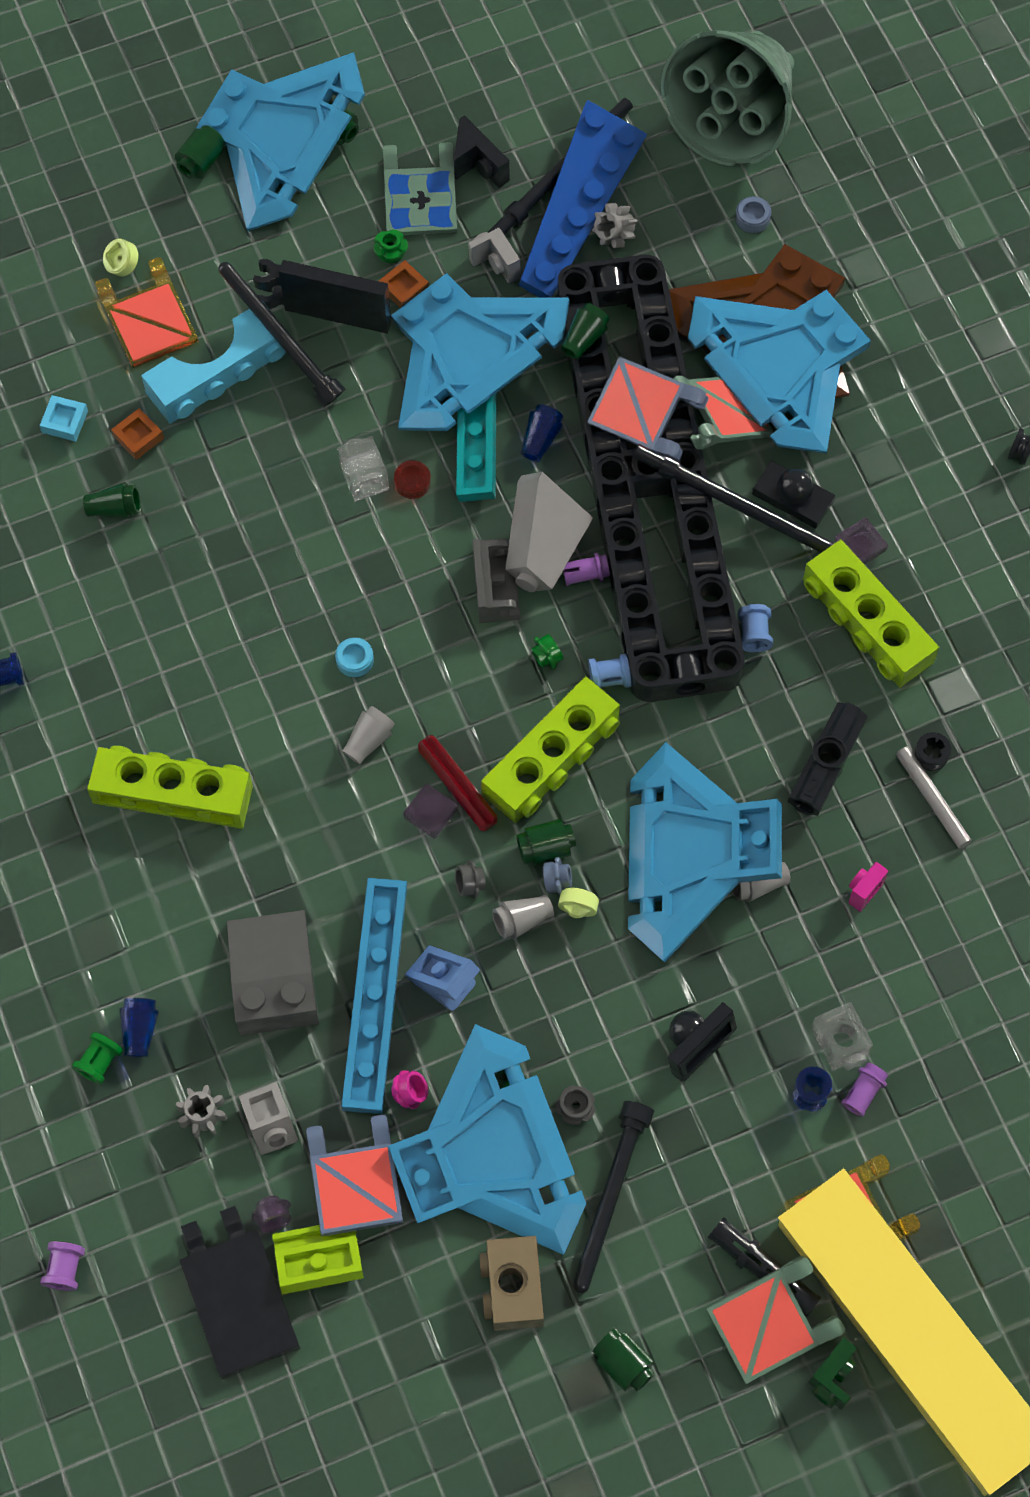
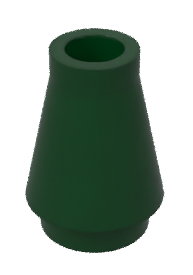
M586 303L583 308H578L566 339L561 346V350L569 357L579 360L582 354L608 330L607 323L610 320L608 315L590 303Z
M126 482L96 493L84 495L83 506L87 517L104 516L131 519L133 514L140 513L141 500L137 486L135 484L128 485Z

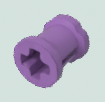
M49 1242L47 1249L51 1252L46 1276L41 1277L40 1284L56 1290L76 1291L78 1283L75 1281L79 1257L84 1256L85 1248L67 1242Z

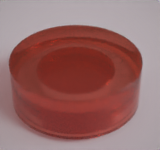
M415 460L400 464L394 473V484L397 492L408 499H417L424 496L431 486V475L428 467L422 462Z

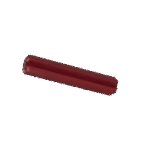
M429 735L421 740L418 744V751L481 831H487L498 822L497 814L438 739L433 735Z

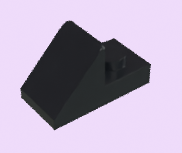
M464 115L459 119L454 154L455 179L460 178L476 166L483 178L487 180L490 178L500 188L510 181L509 159Z

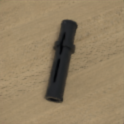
M725 1217L722 1218L708 1236L710 1240L716 1242L723 1250L737 1260L735 1263L740 1269L745 1267L758 1279L769 1274L767 1269L774 1272L782 1267L780 1263L760 1248L761 1242L756 1238L753 1241L730 1224ZM733 1241L739 1243L754 1257L761 1261L762 1265L759 1266L744 1252L737 1248L733 1244ZM797 1280L788 1285L797 1291L794 1296L805 1317H807L822 1297L815 1294L803 1282Z

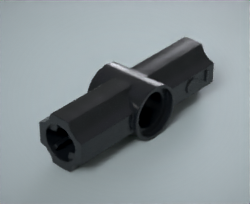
M838 702L820 738L815 742L812 753L788 799V803L793 805L797 811L806 815H819L837 778L842 774L844 764L868 716L859 707L848 702ZM829 754L835 757L837 762L828 764L823 762L819 756Z

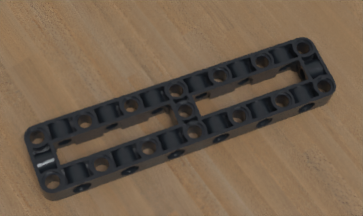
M637 255L572 264L560 271L558 275V298H569L565 339L577 309L583 308L586 303L593 304L598 308L627 304V307H631V310L635 309L636 336L642 366L672 379L676 376L687 378L662 261L652 255ZM642 278H648V279H651V280H649V281H644V280H641V279H642ZM571 288H579L581 290L575 291L571 290ZM603 334L588 348L593 350L592 352H584L579 360L569 356L568 359L603 546L610 572L609 578L623 652L627 654L630 667L631 691L639 700L656 702L732 690L739 685L742 679L745 656L712 497L674 478L668 480L658 475L657 469L632 457L635 449L627 450L624 439L587 423L612 372L605 334ZM661 339L664 342H654L652 340ZM680 400L661 438L672 440L680 445V448L683 450L680 465L686 464L691 467L690 470L708 478L702 449H696L690 439L692 435L699 434L693 406ZM647 469L652 470L655 473L651 475H645L640 471ZM615 475L619 478L615 480H608L604 476ZM667 494L669 497H673L675 507L674 526L682 563L686 562L688 572L687 591L695 629H699L702 642L701 645L673 649L665 648L637 499ZM700 529L705 534L694 535L690 530ZM626 539L631 544L622 546L617 544L616 541ZM706 595L716 596L719 600L715 602H708L704 600L702 597ZM631 606H640L643 607L645 610L640 613H634L630 611L628 608ZM726 662L733 668L721 670L716 664ZM646 673H652L658 679L646 681L641 676Z

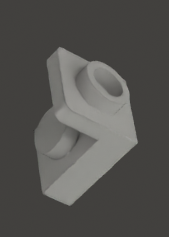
M500 228L489 233L483 232L477 235L473 241L469 242V261L473 266L489 259L494 272L497 275L502 273L508 284L521 279L520 258Z
M277 1082L239 1096L261 1155L282 1149L298 1141Z

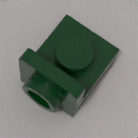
M845 1337L808 1382L814 1387L812 1394L821 1403L829 1408L836 1405L841 1410L851 1397L833 1383L832 1380L835 1378L840 1383L844 1380L856 1364L850 1357L857 1349Z

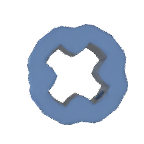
M750 604L741 607L737 615L738 619L742 621L743 637L741 641L743 650L746 652H762L773 647V638L769 635L768 627L771 609L763 604Z
M620 654L618 659L598 662L594 658L588 659L590 680L598 687L603 688L623 685L625 688L631 687V674L627 654Z

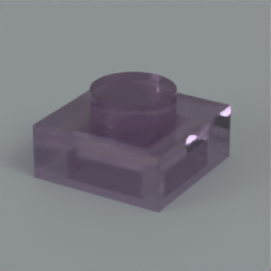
M866 517L837 534L834 541L836 543L842 539L864 565L886 552L888 547L887 542Z
M426 783L403 812V815L407 821L435 839L456 813L458 806L457 803Z

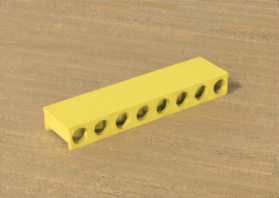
M844 1168L778 1217V1227L798 1253L810 1261L814 1274L984 1497L987 1494L990 1496L1030 1465L1029 1405Z

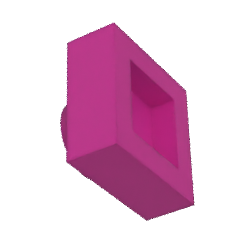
M875 862L868 872L862 868L849 884L852 893L848 903L861 912L884 885L889 871L878 862Z

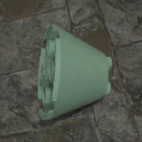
M713 30L692 35L674 49L667 59L662 72L661 96L666 98L670 112L668 116L670 124L688 147L709 161L725 166H734L735 164L750 163L752 165L764 160L780 146L790 126L792 69L794 67L792 55L786 52L776 40L764 35L760 31L746 33Z

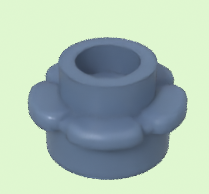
M556 857L554 862L544 863L543 876L548 894L558 893L560 895L562 890L572 887V872L569 864H562L560 857Z

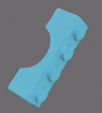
M250 309L232 319L234 338L228 350L219 358L204 364H189L171 356L141 375L147 396L169 424L177 419L188 417L201 404L220 397L230 386L238 381L249 379L259 368L269 362H276L284 356L286 351Z

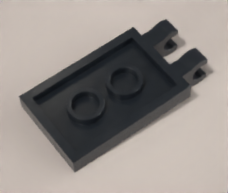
M268 259L259 260L260 271L269 273V275L266 277L254 275V287L273 293L270 296L257 295L269 310L278 305H284L285 311L388 334L392 322L388 283L283 260L281 265L275 264Z
M236 1206L220 1211L230 1240L207 1249L197 1221L181 1226L191 1255L180 1259V1263L221 1379L301 1349L259 1232L255 1230L246 1234Z

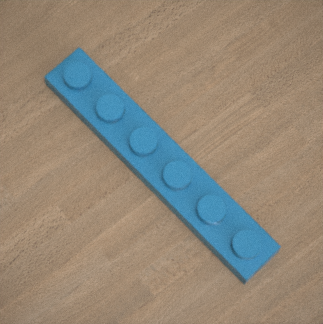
M367 879L341 1106L342 1111L383 1114L407 881Z

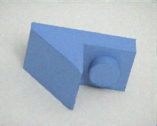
M429 945L406 972L405 976L444 1007L454 1011L475 986L476 981L474 977L480 969L470 959Z

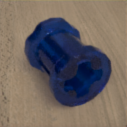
M17 652L10 653L8 658L0 659V687L16 683L18 686L25 685Z
M810 1066L804 1068L796 1079L792 1094L794 1103L800 1109L810 1112L823 1108L832 1090L830 1075L820 1067ZM808 1083L811 1088L818 1086L820 1088L818 1095L813 1091L806 1093L804 1091L806 1084Z

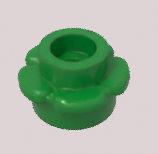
M398 230L382 231L374 238V253L385 263L400 261L408 249L407 240L403 238V234Z
M549 634L540 639L537 636L534 637L536 646L531 648V652L542 668L549 665L551 669H555V664L564 660L558 645Z

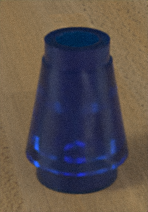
M542 404L536 405L535 410L530 411L521 450L522 456L535 462L541 461L563 428L561 423L563 419L562 413Z
M125 998L123 1008H119L124 1056L148 1057L159 1010H156V1000Z

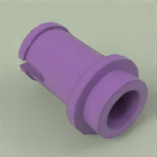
M598 552L594 553V557L568 562L563 570L566 586L599 579L602 582L604 577L610 576L606 554L599 556Z
M869 1062L865 1067L858 1069L859 1077L841 1102L846 1109L861 1117L865 1115V1111L879 1089H885L887 1086L885 1082L888 1077L887 1073Z

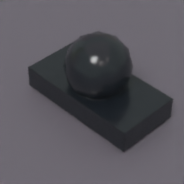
M773 461L770 462L752 492V495L815 529L826 515L836 496L814 484L811 476L805 470L799 468L786 469Z
M722 1002L706 1019L694 1011H682L674 1016L670 1023L669 1035L677 1048L667 1058L671 1073L681 1082L685 1081L737 1029L734 1012L729 1006Z

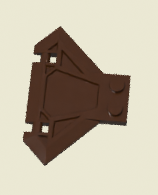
M784 244L763 273L669 289L678 334L687 339L695 296L795 310L826 289L835 298L844 286L845 277ZM723 334L718 337L723 343L727 341ZM706 345L700 346L703 349L711 352ZM840 366L835 398L849 396L842 366Z

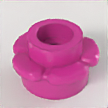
M403 1070L394 1077L391 1092L398 1104L403 1108L409 1107L413 1110L418 1108L420 1103L427 1099L428 1085L425 1078L419 1072Z

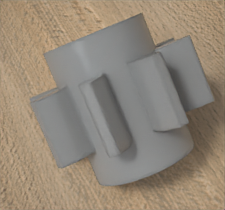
M616 203L605 204L606 212H595L596 220L592 232H596L598 237L601 238L600 245L612 244L613 248H621L625 245L624 239H635L636 236L633 232L638 219H634L629 213V206L618 207Z
M205 1085L202 1091L197 1092L187 1088L188 1097L185 1102H176L177 1109L186 1114L178 1120L180 1127L185 1128L191 1124L192 1133L195 1138L199 1137L201 1131L209 1130L211 1134L215 1135L216 1129L214 1126L218 1120H227L226 1114L221 1110H217V1108L225 1103L223 1096L217 1095L212 1098L209 1085ZM201 1105L208 1112V1114L202 1118L198 1113H196L195 1110L198 1106Z

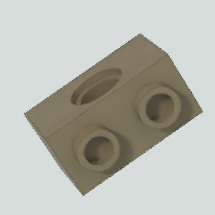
M536 1236L486 1240L487 1252L479 1253L481 1278H490L491 1294H483L485 1320L493 1319L494 1331L544 1327ZM506 1275H516L522 1280L523 1285L517 1292L507 1293L499 1286L501 1279Z

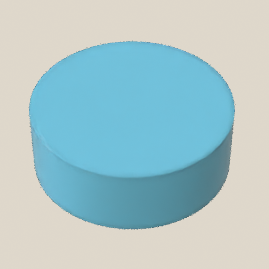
M349 638L341 642L336 649V664L344 675L348 677H361L371 670L374 663L373 650L365 640Z

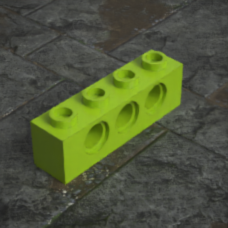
M842 539L806 563L803 581L808 593L815 599L819 598L826 605L832 620L839 626L844 625L852 634V639L858 649L863 653L868 652L877 662L878 670L887 680H893L901 688L935 662L940 647ZM845 585L849 587L851 591L842 592L839 591L835 586ZM870 612L876 618L866 619L863 618L859 613ZM889 638L898 641L900 645L895 647L886 644L884 640Z
M585 676L481 780L482 796L515 824L523 816L529 818L540 807L542 803L541 798L550 789L556 791L567 779V772L576 763L581 765L591 756L594 751L593 745L601 737L607 739L615 732L620 724V704ZM575 722H584L589 727L586 730L577 731L571 728L570 725ZM555 747L562 750L563 753L558 757H550L544 751ZM523 774H532L537 780L526 784L519 781L518 778Z
M111 746L110 749L98 747L87 791L93 804L243 829L253 784L250 773L236 765L227 764L223 765V767H216L195 758H187L185 761L170 759L169 756L159 752H149L147 755L133 753L130 749L123 746ZM133 773L143 775L135 783L125 782L126 778ZM176 779L181 781L174 789L162 788L169 780ZM207 786L218 787L217 792L213 795L204 796L200 794L202 789Z

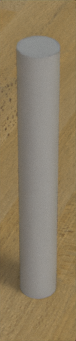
M909 746L899 750L896 753L897 758L958 849H962L970 844L971 838Z

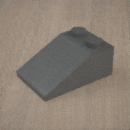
M305 910L227 921L235 1021L240 1036L319 1024Z

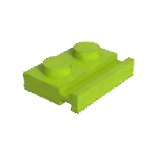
M320 1225L272 1234L282 1295L364 1278L356 1231L321 1236Z

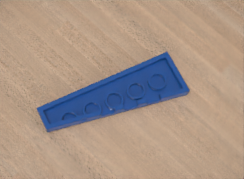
M587 100L518 286L539 298H553L558 289V275L560 271L566 266L573 264L594 228L595 212L604 211L605 204H608L645 141L647 133Z

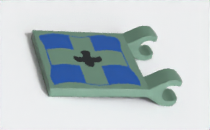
M451 142L439 143L440 167L398 169L397 146H383L387 231L392 229L398 230L403 235L457 233L453 144Z

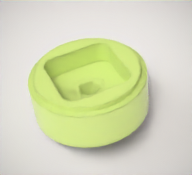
M124 239L111 241L103 254L105 269L121 277L129 275L135 269L138 262L136 246Z
M566 888L561 891L558 907L573 918L591 917L597 913L599 898L594 893L584 889Z

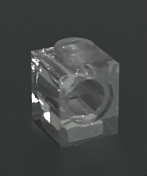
M372 436L364 439H352L345 443L344 446L337 448L339 464L354 501L389 490L388 473Z
M851 1001L815 1017L811 1030L832 1071L843 1066L845 1070H851L867 1061L866 1056L869 1055L873 1043ZM837 1033H846L853 1039L854 1044L849 1047H842L835 1042L833 1036Z

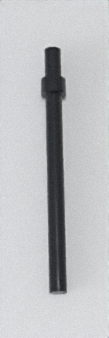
M623 98L609 112L622 119L633 108L630 100ZM566 155L519 201H513L503 211L504 216L488 233L500 228L505 235L513 226L518 227L528 217V211L555 186Z
M638 444L634 450L632 457L657 469L658 475L668 480L674 478L820 553L834 544L828 539L680 465L681 460L669 454H666L664 457L641 444Z

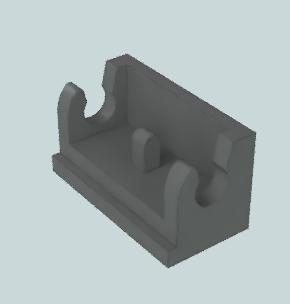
M472 539L479 623L520 620L516 579L505 570L509 540Z

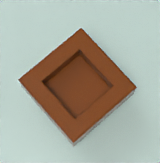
M406 260L379 280V282L388 283L389 298L399 308L429 287V282Z
M140 408L111 429L113 437L135 460L139 459L164 439L162 430Z

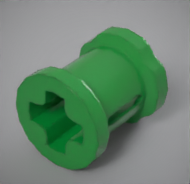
M93 1032L89 1037L92 1042L80 1061H74L71 1067L84 1078L102 1085L105 1080L103 1077L105 1071L114 1057L121 1055L123 1049L106 1036Z

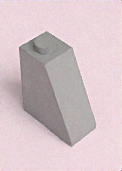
M543 472L522 475L518 480L505 568L516 579V584L528 592L553 589L593 519L589 513Z

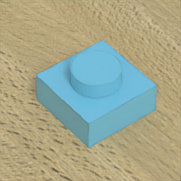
M52 395L40 423L41 432L76 442L88 413L87 405Z

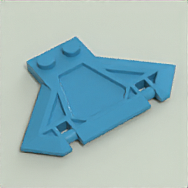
M354 52L265 84L231 69L197 125V129H200L203 125L212 127L224 139L247 231L293 216L298 208V205L291 201L295 192L307 193L352 118L351 115L344 112L348 104L352 102L360 105L365 92ZM333 95L337 96L332 105L328 104ZM279 184H284L279 193H275Z
M446 273L391 315L394 324L412 342L398 429L447 431L457 424L452 415L462 408L466 413L470 414L542 358L541 354L537 351L540 347L547 343L554 349L564 342L569 298L470 297ZM533 331L536 332L535 334H533V335H532L531 337H529L528 339L525 338V337H527L530 333H532ZM448 396L451 397V398L448 399L446 402H444L442 405L440 404V402L443 401V400H444L445 398H447Z
M827 289L795 310L695 296L688 341L695 349L703 345L709 348L711 352L704 357V360L718 377H721L760 427L771 422L777 429L770 435V439L777 447L827 454L840 366L867 350L871 342ZM722 334L727 338V341L724 343L718 338ZM789 412L793 419L789 421L784 414Z
M666 742L630 780V792L632 794H641V804L630 807L628 901L640 902V914L628 916V930L663 962H666L738 883L782 878V804L778 799L737 803ZM663 792V801L657 802V793ZM662 901V911L655 912V902Z
M475 1024L429 1129L388 1146L417 1224L459 1208L522 1237L536 1236L538 1244L564 1255L586 1206L582 1191L569 1194L565 1184V1178L575 1175L537 1075L525 1079L519 1063L530 1060L526 1046ZM504 1070L510 1086L500 1089L494 1073ZM549 1185L554 1201L544 1204L539 1189Z

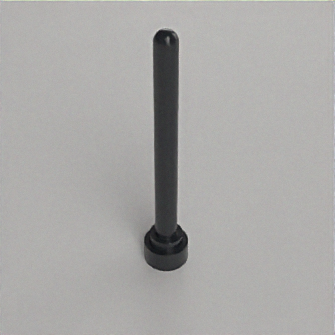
M228 262L221 263L218 268L221 276L314 384L312 388L316 392L314 397L323 408L332 403L346 390L337 378L332 379L330 375L325 376L235 268Z
M633 1101L623 1102L619 1118L622 1120L620 1127L623 1128V1132L573 1283V1287L578 1293H585L590 1287L638 1135L643 1134L645 1128H649L655 1111L646 1105Z

